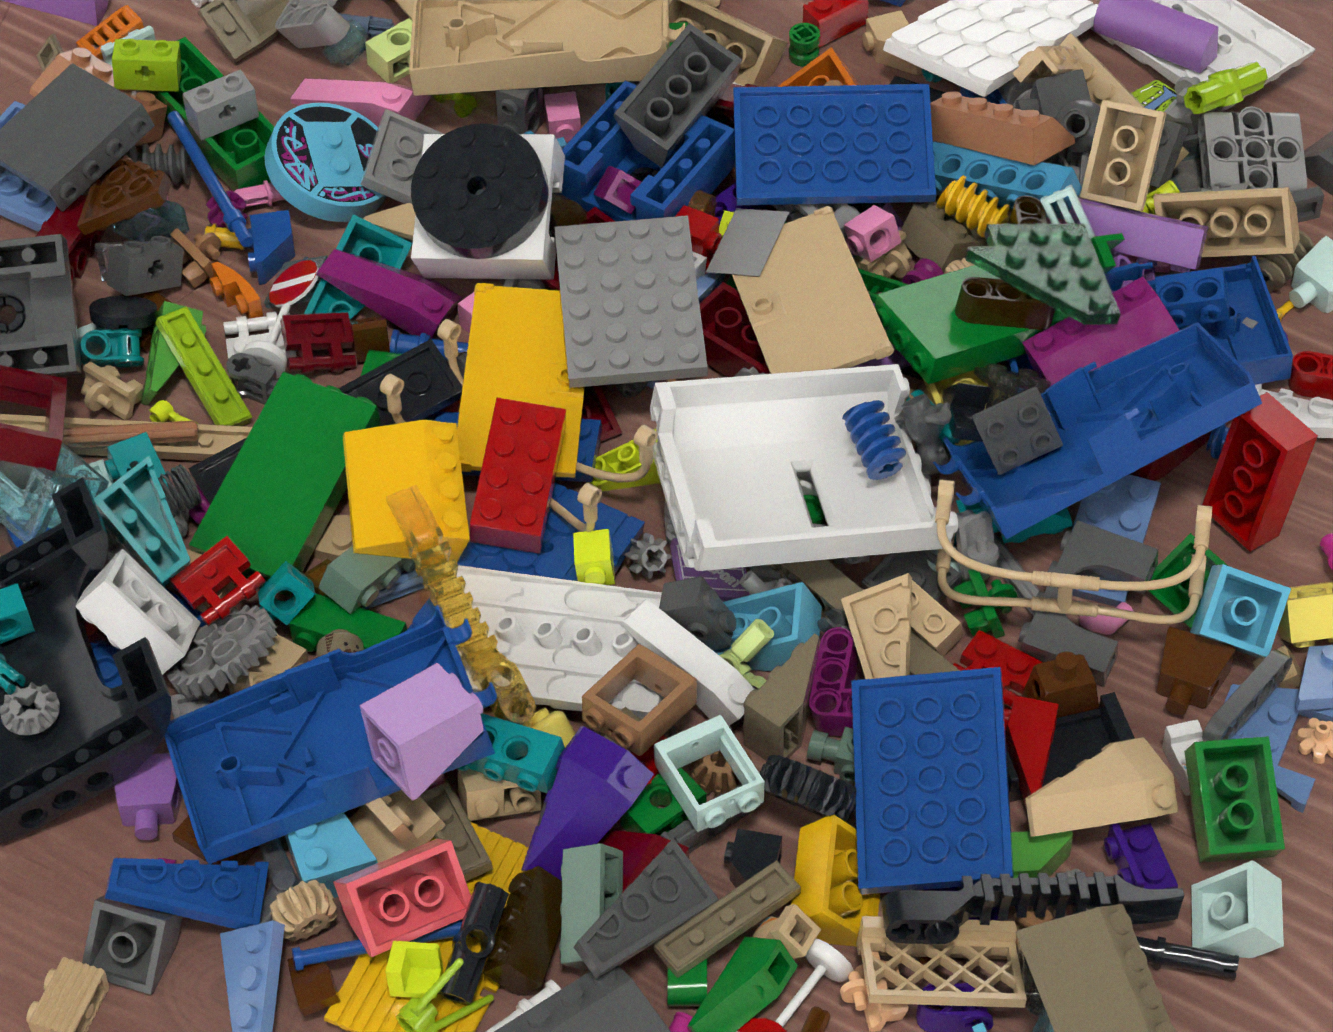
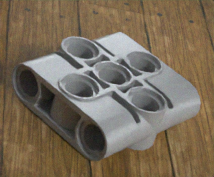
M1250 106L1245 107L1241 112H1204L1199 115L1198 139L1203 188L1215 186L1214 184L1221 182L1229 185L1250 181L1258 184L1261 188L1252 186L1246 189L1289 187L1290 192L1307 189L1302 130L1298 113L1263 112L1258 107ZM1244 124L1250 125L1253 129L1247 128ZM1215 153H1220L1225 158H1220ZM1247 153H1251L1257 158H1252ZM1279 153L1285 154L1288 158L1282 157Z

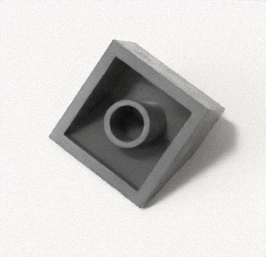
M105 895L94 900L82 963L102 968L110 983L151 995L154 993L176 949L182 916L105 899Z

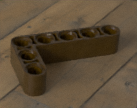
M1020 196L1015 200L1007 228L1016 281L981 277L966 278L962 282L955 307L956 316L964 322L1037 330L1047 329L1052 325L1060 293L1045 209L1039 199L1032 196Z

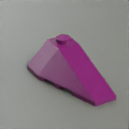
M337 249L331 252L316 273L319 277L411 335L420 336L421 333H427L431 335V339L436 337L440 324L445 319H449L457 308L458 303L463 299L462 296L434 279L423 278L421 275Z

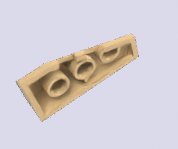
M1144 737L1109 743L1096 756L1083 760L1070 773L1063 777H1057L1025 798L1030 836H1041L1178 812L1174 776Z

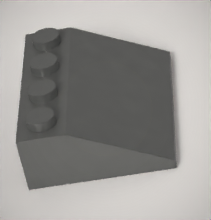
M617 966L597 979L591 971L494 1032L671 1031L633 979Z

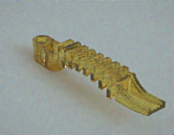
M417 485L386 496V501L404 536L409 556L415 562V570L418 576H422V584L426 591L429 590L433 606H439L446 626L457 628L464 623V619H468L472 635L467 641L456 645V647L462 654L461 660L464 666L470 667L469 675L472 681L478 680L482 690L488 688L489 682L493 683L497 699L490 707L495 717L531 728L536 710L535 701L518 667L502 653H499L497 649L498 641L493 634L488 637L489 627L486 621L480 624L481 613L479 608L473 609L474 599L471 593H464L466 582L463 576L457 578L458 564L455 559L449 561L451 553L449 542L442 543L443 533ZM503 677L510 682V685L498 686L494 683L493 679Z

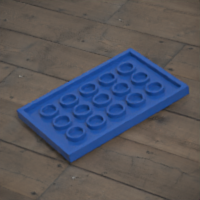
M929 84L733 87L737 205L936 201Z
M994 667L852 680L855 787L857 790L855 799L858 887L860 893L874 894L897 890L960 887L962 876H972L974 885L979 881L981 874H990L991 878H999L1000 874H1010V878H1014L1001 668Z

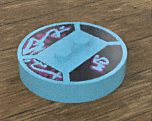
M309 103L289 110L277 122L265 150L266 171L273 186L291 205L319 219L349 222L353 214L364 218L374 213L382 205L386 196L360 184L378 127L360 113L336 104Z

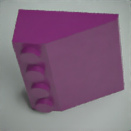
M1142 276L1022 343L1032 369L1048 389L1079 367L1083 368L1095 361L1097 367L1094 369H1097L1180 330L1159 296Z

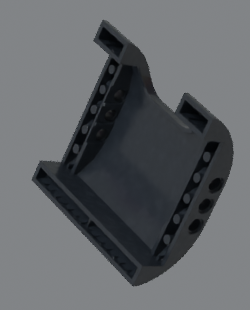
M83 477L51 495L62 523L0 557V589L18 583L35 630L0 644V653L5 656L6 663L18 673L24 675L26 680L23 687L16 681L11 680V682L21 689L28 687L31 682L39 687L46 684L50 691L56 693L60 703L59 715L55 722L46 730L33 735H18L9 731L1 722L0 714V844L26 835L123 781L153 754L162 741L170 723L172 711L171 696L149 640L144 637L112 655L123 684L115 688H109L105 684L88 639L84 618L75 607L83 591L102 571L108 550L106 529L88 483ZM0 687V706L4 704V695H9L2 687ZM34 702L30 706H22L24 712L27 709H37Z

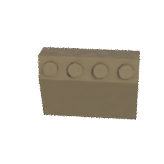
M1123 904L1093 908L1015 932L1054 1032H1176L1162 1002L1161 992L1156 987L1147 965L1146 955L1141 950L1132 928L1131 918L1126 913Z

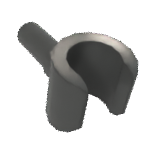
M840 609L827 611L825 614L830 619L823 617L817 622L819 629L823 633L835 627L846 628L851 632L845 624V614Z

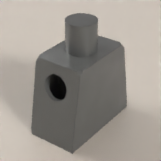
M1083 69L1037 79L1033 83L1030 99L1016 100L1015 108L1020 110H1037L1039 114L1055 119L1059 110L1068 102L1077 99L1091 101ZM1083 117L1076 118L1072 123L1074 133L1081 132L1085 127V119Z

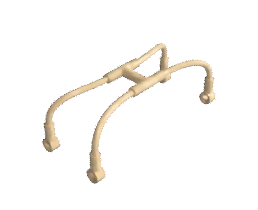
M445 319L440 324L437 335L443 339L445 357L448 358L449 367L463 386L464 379L456 359L458 356L457 339L461 332V326L449 319ZM388 374L381 382L380 391L386 394L388 411L392 414L395 423H404L405 420L400 414L402 410L400 394L404 388V381L393 374ZM646 425L639 427L635 433L634 443L639 446V461L642 464L641 468L636 472L627 474L612 473L595 469L577 462L576 471L613 482L637 481L643 478L650 469V465L653 462V445L657 440L658 433ZM586 483L579 491L577 500L583 504L584 521L586 524L577 519L553 498H551L550 508L577 530L591 532L594 530L595 522L598 520L597 504L601 499L602 490L590 483Z
M939 480L935 523H937V536L943 549H938L935 569L938 572L939 587L950 599L971 605L1031 608L1032 611L1090 617L1103 615L1153 624L1181 623L1195 613L1199 599L1203 596L1206 567L1205 551L1209 548L1213 506H1197L1194 549L1196 552L1192 554L1190 565L1182 572L1168 578L1152 581L1100 580V577L1040 572L1036 570L1033 573L1008 570L983 564L966 557L954 548L955 533L951 543L946 534V525L949 523L954 497L955 481ZM951 558L970 569L988 575L1032 582V585L1058 587V598L1050 599L1033 596L1032 599L966 595L950 588L947 583L946 573L950 570ZM1190 577L1188 590L1189 605L1183 612L1175 615L1146 614L1098 606V603L1072 600L1073 589L1099 591V589L1120 591L1155 590L1179 584Z

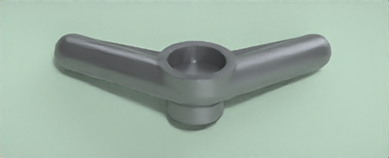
M278 838L260 845L264 862H269L267 873L270 887L263 898L259 924L273 920L270 914V904L277 900L276 896L287 891L289 886L294 887L300 883Z

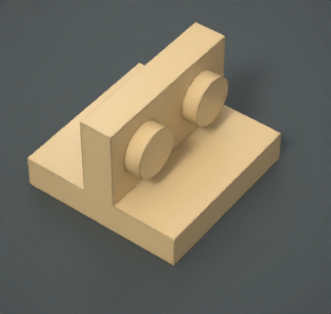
M402 790L366 803L349 818V821L376 857L378 863L427 843L434 837L436 832L446 826L421 797L412 801Z

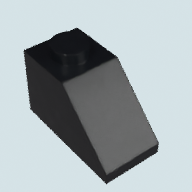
M737 829L735 841H728L724 856V864L730 865V881L735 888L776 860L781 863L782 836Z

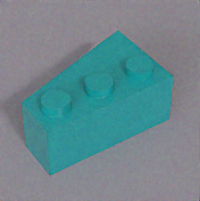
M149 455L96 496L94 501L104 523L140 566L165 587L171 582L170 579L190 564L191 560Z

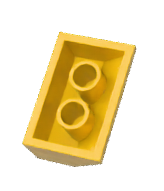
M836 815L826 816L800 828L794 880L801 886V894L791 900V905L796 904L821 928L816 937L817 939L828 944L857 947L856 941L862 916L878 917L880 893L861 894L859 891L857 829Z

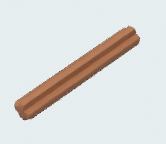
M196 421L63 428L62 447L111 446L144 432H147L151 443L196 441L198 439V425Z

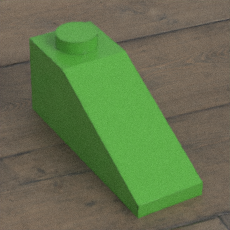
M164 301L157 312L156 320L157 317L186 306ZM188 307L205 336L206 325L202 324L203 311ZM155 323L141 402L144 405H149L180 367Z

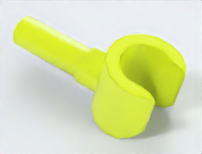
M165 400L158 401L149 409L152 413L149 417L152 422H166L168 419L172 422L193 421L174 412L171 404Z

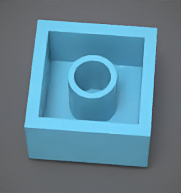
M1224 564L1213 565L1190 633L1236 647V651L1256 658H1266L1271 651L1291 588Z

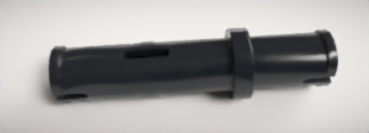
M1136 936L1141 950L1146 955L1147 962L1153 963L1155 968H1161V965L1230 978L1231 980L1236 978L1235 972L1238 969L1239 955H1230L1166 942V938L1159 936L1157 940Z

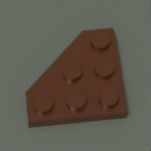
M123 155L91 185L77 227L84 235H87L96 230L103 231L111 224L123 219L130 220L138 213L147 209L159 208L167 200L172 181L165 172L159 169L154 171L149 165L140 161L135 163L129 156Z

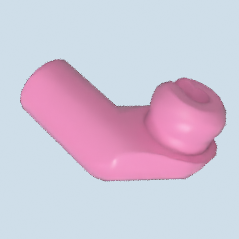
M1121 602L1115 607L1117 609L1133 611L1132 607L1125 602ZM1103 615L1079 617L1080 625L1083 628L1104 635L1115 633L1128 621V619Z

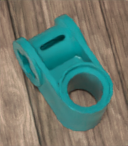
M121 328L87 332L79 344L81 362L84 365L92 362L99 367H104L108 364L121 368L144 365V358L140 355L139 340L143 336L142 330ZM95 342L102 347L103 353L92 355L86 350L85 345Z

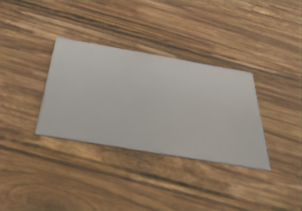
M736 208L706 272L760 276L789 212Z

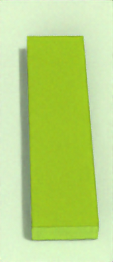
M186 306L157 317L156 326L214 424L242 426L250 423L252 420L250 411L188 307Z

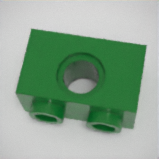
M678 768L677 771L698 804L706 803L707 793L682 768ZM659 773L650 784L645 786L632 806L622 815L620 825L627 832L649 833L661 836L664 831L669 832L687 820L688 817ZM663 805V806H666V807H664V808H657L656 806Z

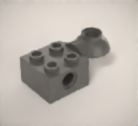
M1077 99L1068 102L1059 110L1055 119L1075 137V144L1067 147V150L1078 153L1091 150L1100 113V106L1090 100ZM1078 117H1083L1085 119L1084 129L1079 133H1074L1072 130L1073 121ZM1165 119L1150 186L1159 188L1170 180L1189 130L1183 125Z

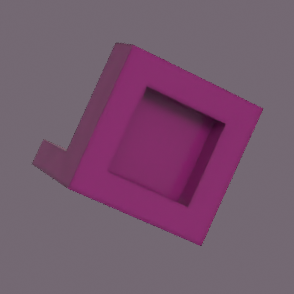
M608 166L594 191V195L632 214L635 206L631 205L630 195L641 184V181L620 169Z

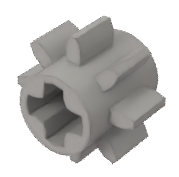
M644 533L643 540L637 541L633 538L630 540L632 543L630 551L624 554L633 562L629 568L630 571L639 573L642 570V575L648 579L652 578L654 571L666 572L664 565L667 559L672 558V555L667 554L663 549L666 546V540L658 538L654 541V536L650 533Z

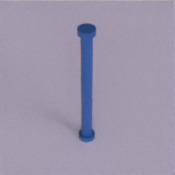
M463 920L456 921L409 942L426 943L455 937L456 933L460 930ZM470 934L471 938L477 937L474 934ZM359 939L300 950V947L292 948L295 971L304 970L303 966L368 954Z

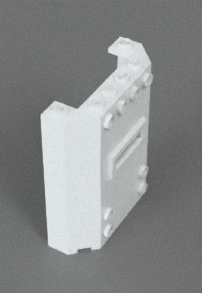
M899 364L655 383L650 412L651 421H656L658 442H655L653 445V457L685 566L695 567L697 571L943 549L937 536V523H935L936 507H934L931 499V486L928 480H924L921 471L920 455L915 453L913 449L912 438L909 436L905 424H897L894 417L901 413V406L910 394L908 379L903 378ZM876 400L883 401L885 407L881 412H887L890 416V420L886 424H893L896 431L891 436H898L901 440V443L896 448H904L906 451L905 457L899 461L903 463L901 470L895 475L880 480L868 478L867 468L861 462L862 456L858 455L855 448L856 444L852 442L850 437L851 432L847 431L845 420L842 419L844 413L850 408L864 402ZM810 471L828 526H813L796 472ZM954 511L950 512L949 523L946 525V534L950 543L953 534L958 530V518Z

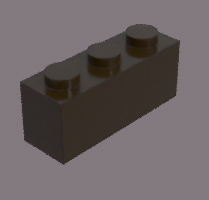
M536 866L523 873H518L510 882L508 888L510 894L498 924L494 948L487 955L488 959L483 971L485 975L517 996L542 987L561 929L562 881L540 866Z

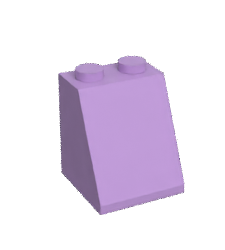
M438 663L360 705L373 761L412 801L419 798L484 730L480 715L483 713V706L479 698L473 692L469 694L462 687L458 677L454 673L448 674Z

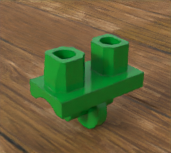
M973 569L968 570L970 580L954 587V591L971 596L1017 598L1015 587L1011 584H1002L999 579L991 582L992 589L988 591L980 572ZM959 602L962 609L972 606L971 604ZM981 605V608L964 614L972 636H975L979 630L985 633L992 630L994 637L999 638L1004 636L1005 633L995 609H1001L1002 613L1007 614L1012 611V607Z

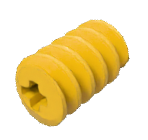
M964 175L957 181H952L939 197L936 207L939 209L945 207V213L949 216L956 213L955 217L958 222L962 223L967 220V228L970 230L977 228L979 236L985 237L988 235V242L994 243L1001 236L1009 222L1008 211L1010 205L1006 203L1002 208L997 209L999 198L995 196L991 201L987 202L988 191L986 189L976 195L975 192L978 184L973 182L969 187H964L967 179Z

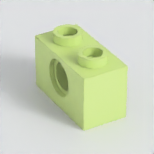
M410 18L365 42L368 66L387 83H394L410 74L412 20Z

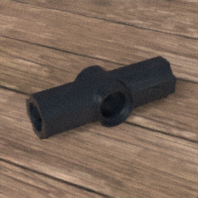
M481 882L475 884L460 930L453 938V950L446 970L458 958H462L464 963L438 992L444 998L457 1003L471 1004L487 955L494 948V936L509 895L502 888ZM468 934H474L479 938L481 942L479 953L472 952L467 947L466 936Z

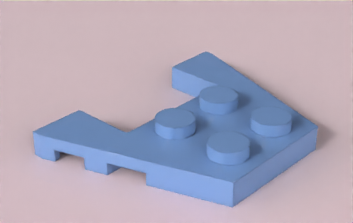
M1231 685L1225 702L1239 688L1240 685ZM1276 688L1231 739L1269 736L1277 793L1291 801V807L1303 813L1312 792L1315 778L1280 767L1279 764L1298 716L1333 722V708L1297 711L1295 706L1299 689Z

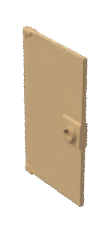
M830 206L817 209L813 214L785 223L760 276L732 274L770 374L850 368L875 358L876 360L885 358L894 352V348L887 337L835 218L834 211Z

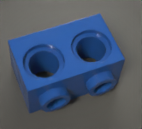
M1223 267L1155 277L1156 294L1178 328L1193 325L1197 322L1204 324L1230 320L1229 291Z

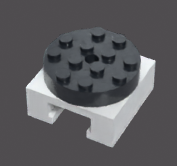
M487 123L462 126L446 134H424L422 157L415 168L411 183V200L416 214L411 259L423 278L554 280L556 240L555 237H550L548 233L552 193H562L565 155L555 134H518L509 128ZM483 186H485L486 190L482 194L475 195L479 189H483Z

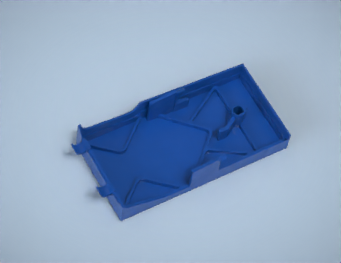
M1197 322L1097 369H1094L1097 367L1095 361L1083 368L1079 367L1046 389V392L1042 393L1041 396L1063 446L998 475L983 442L973 441L965 445H954L947 437H944L942 439L951 456V460L945 465H939L936 462H933V464L942 474L948 475L958 471L963 483L971 492L967 496H962L956 492L958 498L963 504L969 506L979 503L983 510L991 515L992 522L1003 537L1008 539L1262 404L1250 372Z

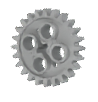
M245 605L240 611L237 607H234L230 611L231 614L225 619L221 620L219 618L210 626L198 627L185 656L168 670L169 673L166 674L179 694L183 693L185 697L193 694L195 698H198L203 692L206 696H209L214 688H218L221 692L226 683L236 684L237 677L249 675L248 669L251 666H259L258 658L269 654L266 648L275 644L272 638L277 636L275 631L277 626L264 608L259 609L257 605L251 609L248 605Z

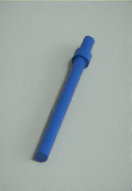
M170 112L167 119L224 214V223L230 232L235 233L243 247H249L254 240L246 227V219L239 209H235L179 112Z

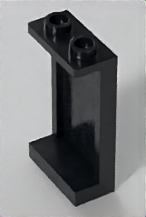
M1115 692L1101 695L1099 708L1057 718L1042 787L1057 777H1063L1070 773L1083 760L1096 756L1109 743L1135 738ZM1007 751L1009 800L1014 802L1022 800L1023 797L1019 788L1018 775Z

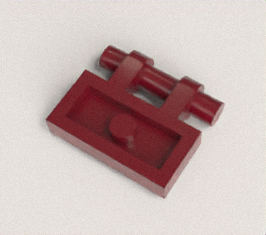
M348 312L282 315L280 323L285 351H299L300 356L287 358L288 371H301L302 374L313 373L314 370L330 369L331 372H342L344 368L356 367L355 355H343L342 349L351 348L354 342ZM328 349L329 356H313L312 350Z

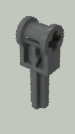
M246 353L234 354L227 360V372L231 376L230 380L241 398L248 397L265 405L278 382L276 370L256 362L253 356Z

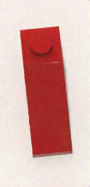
M1015 695L1012 709H1004L1005 731H1007L1006 748L1018 775L1019 788L1026 806L1025 798L1042 788L1057 723L1059 704Z

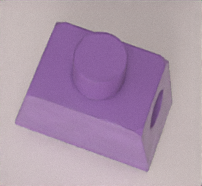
M170 753L152 754L137 770L115 785L122 824L127 827L135 826V836L138 839L152 840L158 835V825L172 824L177 820L182 792Z

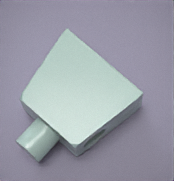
M1328 236L1323 237L1295 267L1291 285L1293 290L1289 292V299L1295 307L1302 308L1311 303L1323 313L1333 311V240Z

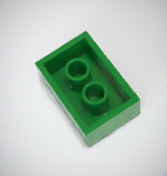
M1269 736L1194 742L1188 747L1184 753L1199 863L1274 857L1285 849Z

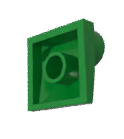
M1190 533L1156 567L1151 581L1176 575L1190 565L1192 554L1196 552L1194 549V535ZM1209 548L1205 551L1206 567L1203 592L1212 566L1227 565ZM1190 577L1170 587L1147 591L1174 615L1179 614L1188 607L1190 602L1188 597ZM1198 607L1189 619L1183 621L1190 629L1192 628Z

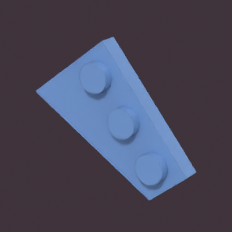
M273 920L220 933L232 1032H273L285 925Z

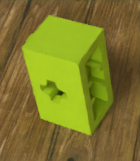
M115 39L112 55L114 88L122 90L179 92L182 72L180 41Z

